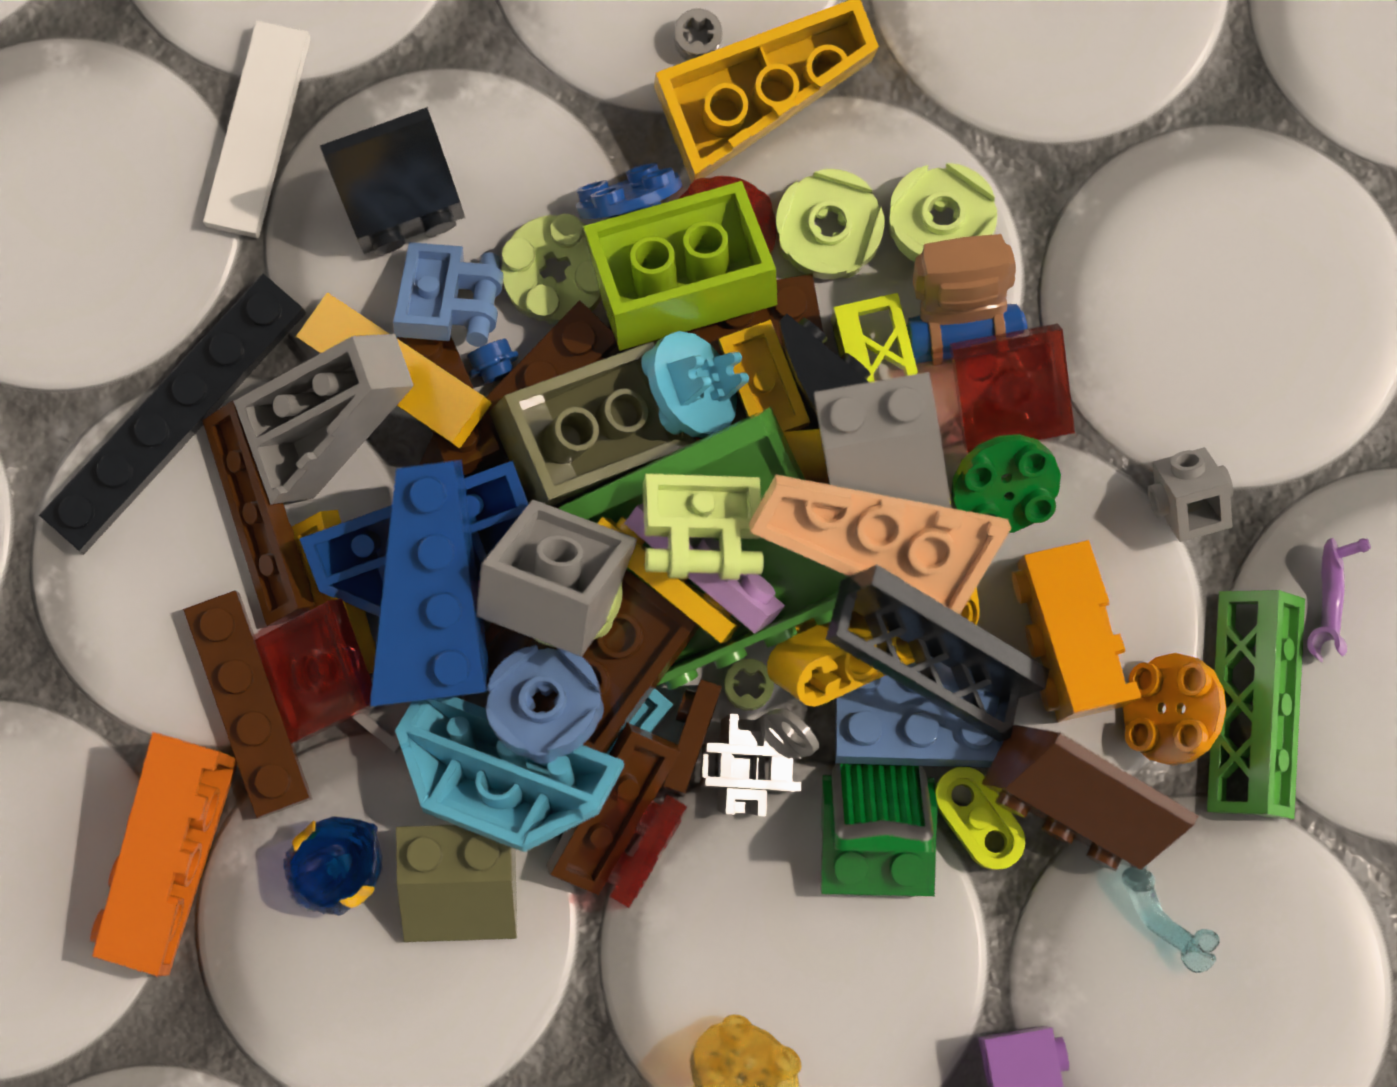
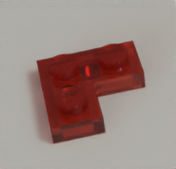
M667 795L662 805L653 800L650 802L635 827L636 833L642 836L636 853L632 857L623 852L607 879V882L615 886L610 895L611 898L628 908L632 907L685 817L688 806Z

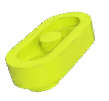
M957 767L949 770L940 777L935 786L937 810L978 865L990 870L1005 869L1014 865L1021 858L1025 849V834L1018 821L1011 812L995 803L998 793L981 784L985 778L981 772L971 767ZM959 785L967 787L971 792V801L964 807L956 805L952 800V791ZM990 831L1000 833L1004 839V846L998 853L989 851L985 846V837Z

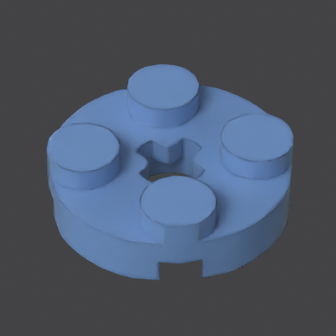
M537 646L520 649L499 664L489 681L486 711L487 718L495 735L506 748L520 756L529 757L536 763H551L557 757L567 755L579 748L593 734L597 723L603 716L604 707L601 700L600 686L593 669L583 657L557 648V650L549 648L538 650ZM540 691L543 695L548 696L555 692L559 696L554 700L555 707L551 711L535 713L532 711L535 707L532 699L534 694Z

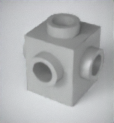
M1205 447L1193 451H1182L1174 456L1153 461L1155 484L1148 486L1150 505L1157 518L1164 516L1179 542L1233 527L1230 498L1233 497V484L1230 474L1224 465L1217 466Z

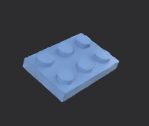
M914 662V663L909 664V665H907V666H909V667L911 668V667H913V666H915V665H917V664H916V662ZM941 662L934 664L943 687L953 693L959 691L951 669ZM887 675L835 699V763L990 768L1003 741H997ZM984 688L978 689L977 691L986 713L995 717L1000 697Z

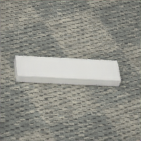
M256 20L203 219L206 227L259 239L311 40L308 31Z

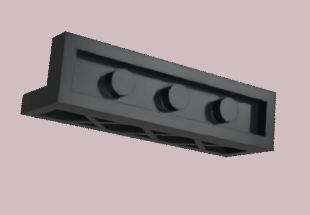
M876 564L841 580L826 640L1000 742L1011 738L1019 698L1046 689L1050 669ZM853 610L864 616L872 635V640L865 641L848 631ZM897 636L908 643L917 665L910 668L900 662L891 638ZM941 662L951 669L959 691L953 693L943 687L934 664ZM984 688L1000 697L995 717L986 713L978 694V689Z

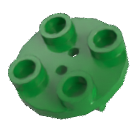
M1020 434L997 436L977 445L968 455L961 459V463L953 476L951 496L957 510L1008 519L1011 527L1009 533H1014L1034 523H1043L1053 516L1056 511L1055 499L1059 494L1061 472L1053 453L1039 440Z

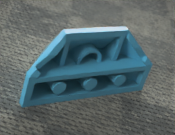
M454 696L412 701L395 729L424 813L522 852H526L599 814L624 768L623 760L581 745L567 755L557 757L551 763H536L529 757L520 756L512 752L500 742L489 723L486 708Z

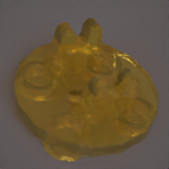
M737 1014L728 1015L721 1023L711 1025L695 1042L689 1060L692 1081L694 1082L693 1087H799L798 1073L801 1071L802 1064L798 1054L790 1047L782 1045L768 1031L751 1024L747 1018Z

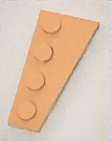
M775 475L749 522L751 533L847 576H852L877 564L959 615L1011 530L1008 519L780 475Z

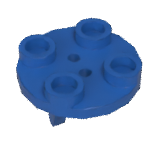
M649 163L628 170L626 172L628 180L610 186L606 180L584 185L576 190L580 200L575 204L579 217L581 219L613 218L661 204V200L676 193L683 186L680 176L677 172L673 171V168L659 170L657 163Z

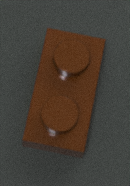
M701 679L696 692L689 689L685 690L675 719L685 723L678 745L676 744L681 753L665 779L663 785L665 790L685 796L721 694L722 686Z

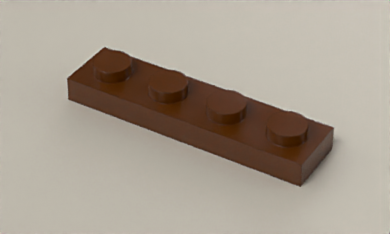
M232 400L203 419L202 422L266 626L283 624L316 605L284 504H270L235 407V400Z
M234 590L183 609L256 818L261 819L312 800V795L240 593Z

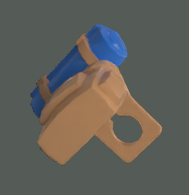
M1001 234L961 237L924 244L922 253L915 258L913 273L916 299L921 300L920 315L908 318L906 325L916 364L931 362L932 366L942 365V361L992 354L999 358L1006 357V352L1023 350L1026 335L1028 334V323L1024 312L1020 310L1017 304H1007V290L1013 287L1015 282L1016 262L1011 246L1005 243Z

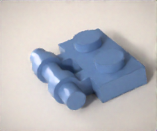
M409 242L393 320L396 337L450 341L452 325H460L467 328L466 341L470 345L475 347L485 346L488 342L489 333L495 329L498 311L494 306L495 297L502 291L504 280L503 272L500 270V257L495 253L487 252L480 256L479 263L464 262L463 246ZM459 289L471 290L474 293L473 299L457 298Z

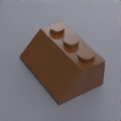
M1013 724L1011 738L1003 741L981 783L999 794L995 801L997 805L1022 818H1026L1029 812L1044 820L1041 827L1043 832L1069 845L1072 844L1074 839L1090 847L1086 853L1089 859L1113 871H1117L1120 864L1142 870L1191 829L1199 815L1064 734Z

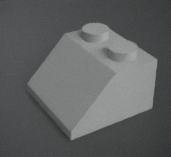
M532 500L482 563L476 616L582 657L607 620L635 549L636 538Z

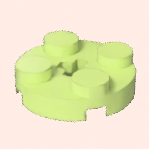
M946 163V168L928 170V165L917 168L899 182L892 194L889 234L899 250L914 262L915 258L922 253L923 246L926 243L961 237L993 235L996 232L997 208L994 203L995 196L992 188L981 175L960 164ZM947 207L954 210L952 217L954 223L939 225L933 222L934 216L930 213L931 210L936 209L943 212Z
M839 169L816 171L812 176L805 177L800 182L797 180L789 186L780 200L776 214L775 232L779 241L781 255L801 272L807 275L813 274V277L837 279L840 277H853L863 266L872 260L880 246L884 232V214L882 208L879 207L878 200L872 194V189L860 177ZM828 212H834L838 214L837 223L845 226V229L842 233L834 232L831 237H827L821 234V228L814 225V221L816 218L825 219Z
M564 213L558 216L548 215L533 219L520 227L503 247L501 271L504 275L503 284L505 291L515 308L529 318L532 316L537 320L548 321V324L556 325L579 300L593 311L602 299L583 226L585 224L578 217ZM554 257L558 261L566 260L570 264L564 270L566 279L558 283L554 277L543 278L540 274L546 268V261Z

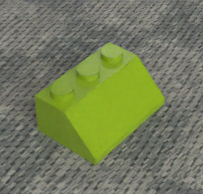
M742 181L583 226L603 305L619 351L659 340L677 331H690L777 305L776 267Z

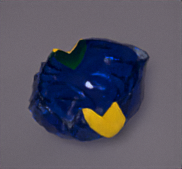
M331 816L318 822L312 821L294 837L292 846L285 853L286 857L283 859L285 878L288 882L287 890L290 892L289 898L294 900L295 904L299 907H305L307 911H319L323 914L327 913L337 916L343 915L351 908L362 904L375 891L374 887L383 869V855L377 837L378 827L374 823L348 817Z

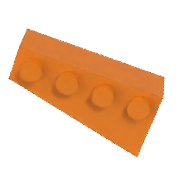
M152 732L133 806L128 817L120 854L117 856L110 872L108 881L110 891L105 910L101 909L91 930L90 941L95 943L92 957L155 976L170 975L238 765L235 757Z

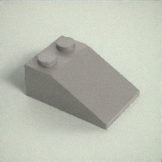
M929 372L814 392V402L829 485L951 508L940 428Z

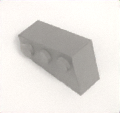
M395 334L351 336L234 401L270 504L314 499L413 388L414 384Z

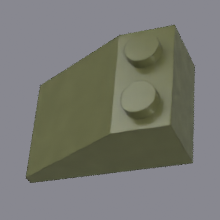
M654 341L504 395L488 412L509 462L513 461L529 503L532 500H536L549 506H555L696 442L695 437H691L684 432L677 435L668 432L660 422L659 407L651 393L648 377L645 375L641 365L642 356L654 347Z

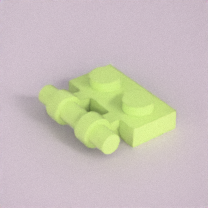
M646 474L643 481L645 536L668 537V549L647 548L645 552V571L667 572L669 578L687 579L688 573L719 574L721 580H738L740 574L761 575L763 571V553L759 551H741V539H759L760 537L751 533L749 522L761 502L760 477ZM689 537L719 538V550H689Z

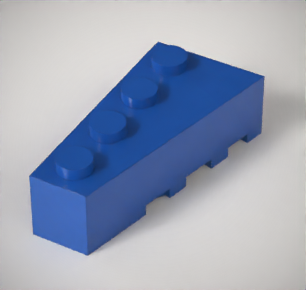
M462 459L396 469L370 707L482 693L488 689L491 675L483 618L476 616L479 586Z

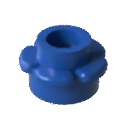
M506 338L486 344L467 355L473 369L468 374L472 378L482 376L485 384L498 381L506 377L514 369L512 362L518 359V352H512Z

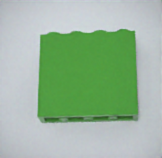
M769 407L577 496L562 505L560 510L594 523H598L602 517L610 518L616 523L622 516L628 519L638 505L643 504V481L646 474L760 477L761 500L775 475L805 480L772 408ZM759 537V539H741V551H759L763 553V571L759 576L764 578L774 588V597L785 605L772 623L756 633H753L736 617L731 615L741 625L730 639L724 643H720L700 627L658 685L665 683L668 690L678 688L699 676L696 671L697 668L713 661L717 669L731 665L748 655L745 647L764 640L767 647L784 642L797 634L796 625L814 618L817 626L830 622L841 580L849 576L762 537ZM646 541L643 544L646 548L654 549ZM627 567L626 570H628L638 579H640L649 587H651L647 582H645L642 578H640L636 573H634L631 569ZM687 579V581L690 584H692L696 589H698L701 593H706L691 579Z

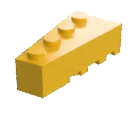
M861 0L845 1L656 72L654 88L692 186L872 62L879 46Z

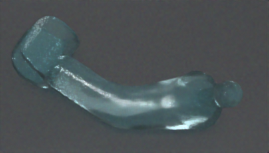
M1147 865L1142 870L1132 867L1124 870L1122 873L1123 885L1146 927L1181 951V960L1187 969L1194 973H1202L1209 970L1217 961L1216 956L1210 952L1214 951L1220 943L1218 934L1209 929H1200L1192 935L1189 931L1175 923L1161 907L1155 890V876L1146 870Z

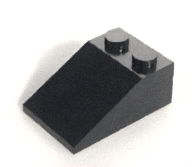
M428 107L320 145L330 174L364 254L374 251L375 254L393 252L405 244V239L424 232L427 236L443 234L456 226L457 220L465 218Z

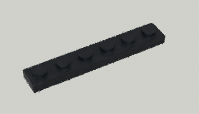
M263 273L39 516L78 551L85 554L203 426L202 420L221 407L306 314L304 308Z

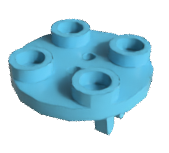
M677 331L659 339L652 349L644 353L641 361L642 369L648 377L651 393L659 407L660 422L668 432L676 435L684 432L691 437L704 438L731 424L736 414V392L749 381L747 373L735 374L733 370L734 366L742 360L741 353L731 352L720 356L714 347L696 334Z

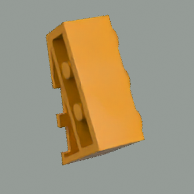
M1086 540L1023 555L1017 562L1018 571L1012 572V582L1018 603H1027L1032 624L1025 626L1030 653L1033 658L1041 657L1042 665L1050 669L1046 689L1040 691L1045 710L1047 712L1054 711L1058 723L1122 708L1142 698L1136 681L1125 683L1118 654L1125 653V646L1121 634L1113 635L1106 609L1110 601L1090 541Z

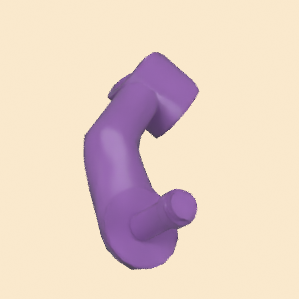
M1330 538L1324 545L1321 568V627L1313 630L1307 640L1309 652L1321 663L1323 662L1321 647L1328 640H1334L1335 647L1341 656L1347 653V644L1340 636L1345 593L1344 563L1342 558L1359 552L1369 551L1371 545L1368 538H1362L1357 542L1338 547L1334 538Z

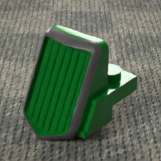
M836 763L831 775H822L821 894L935 896L937 800L934 777H927L923 766Z

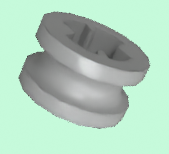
M701 8L690 9L683 13L676 21L674 29L675 47L680 56L688 61L720 49L722 44L721 23L717 16L709 10ZM693 27L699 32L706 27L709 29V43L704 45L697 40L689 44L688 29Z

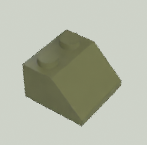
M456 825L396 827L397 890L404 942L517 939L516 849Z

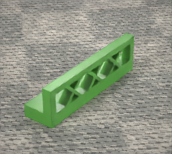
M1281 590L1219 591L1215 673L1224 688L1226 714L1221 733L1210 748L1207 812L1258 815L1274 819L1295 818L1305 598ZM1258 604L1257 625L1244 638L1235 628L1236 605ZM1246 656L1255 666L1254 681L1241 693L1232 683L1233 668ZM1243 711L1252 722L1251 737L1238 748L1229 738L1230 723ZM1238 767L1249 778L1248 802L1226 801L1227 779Z

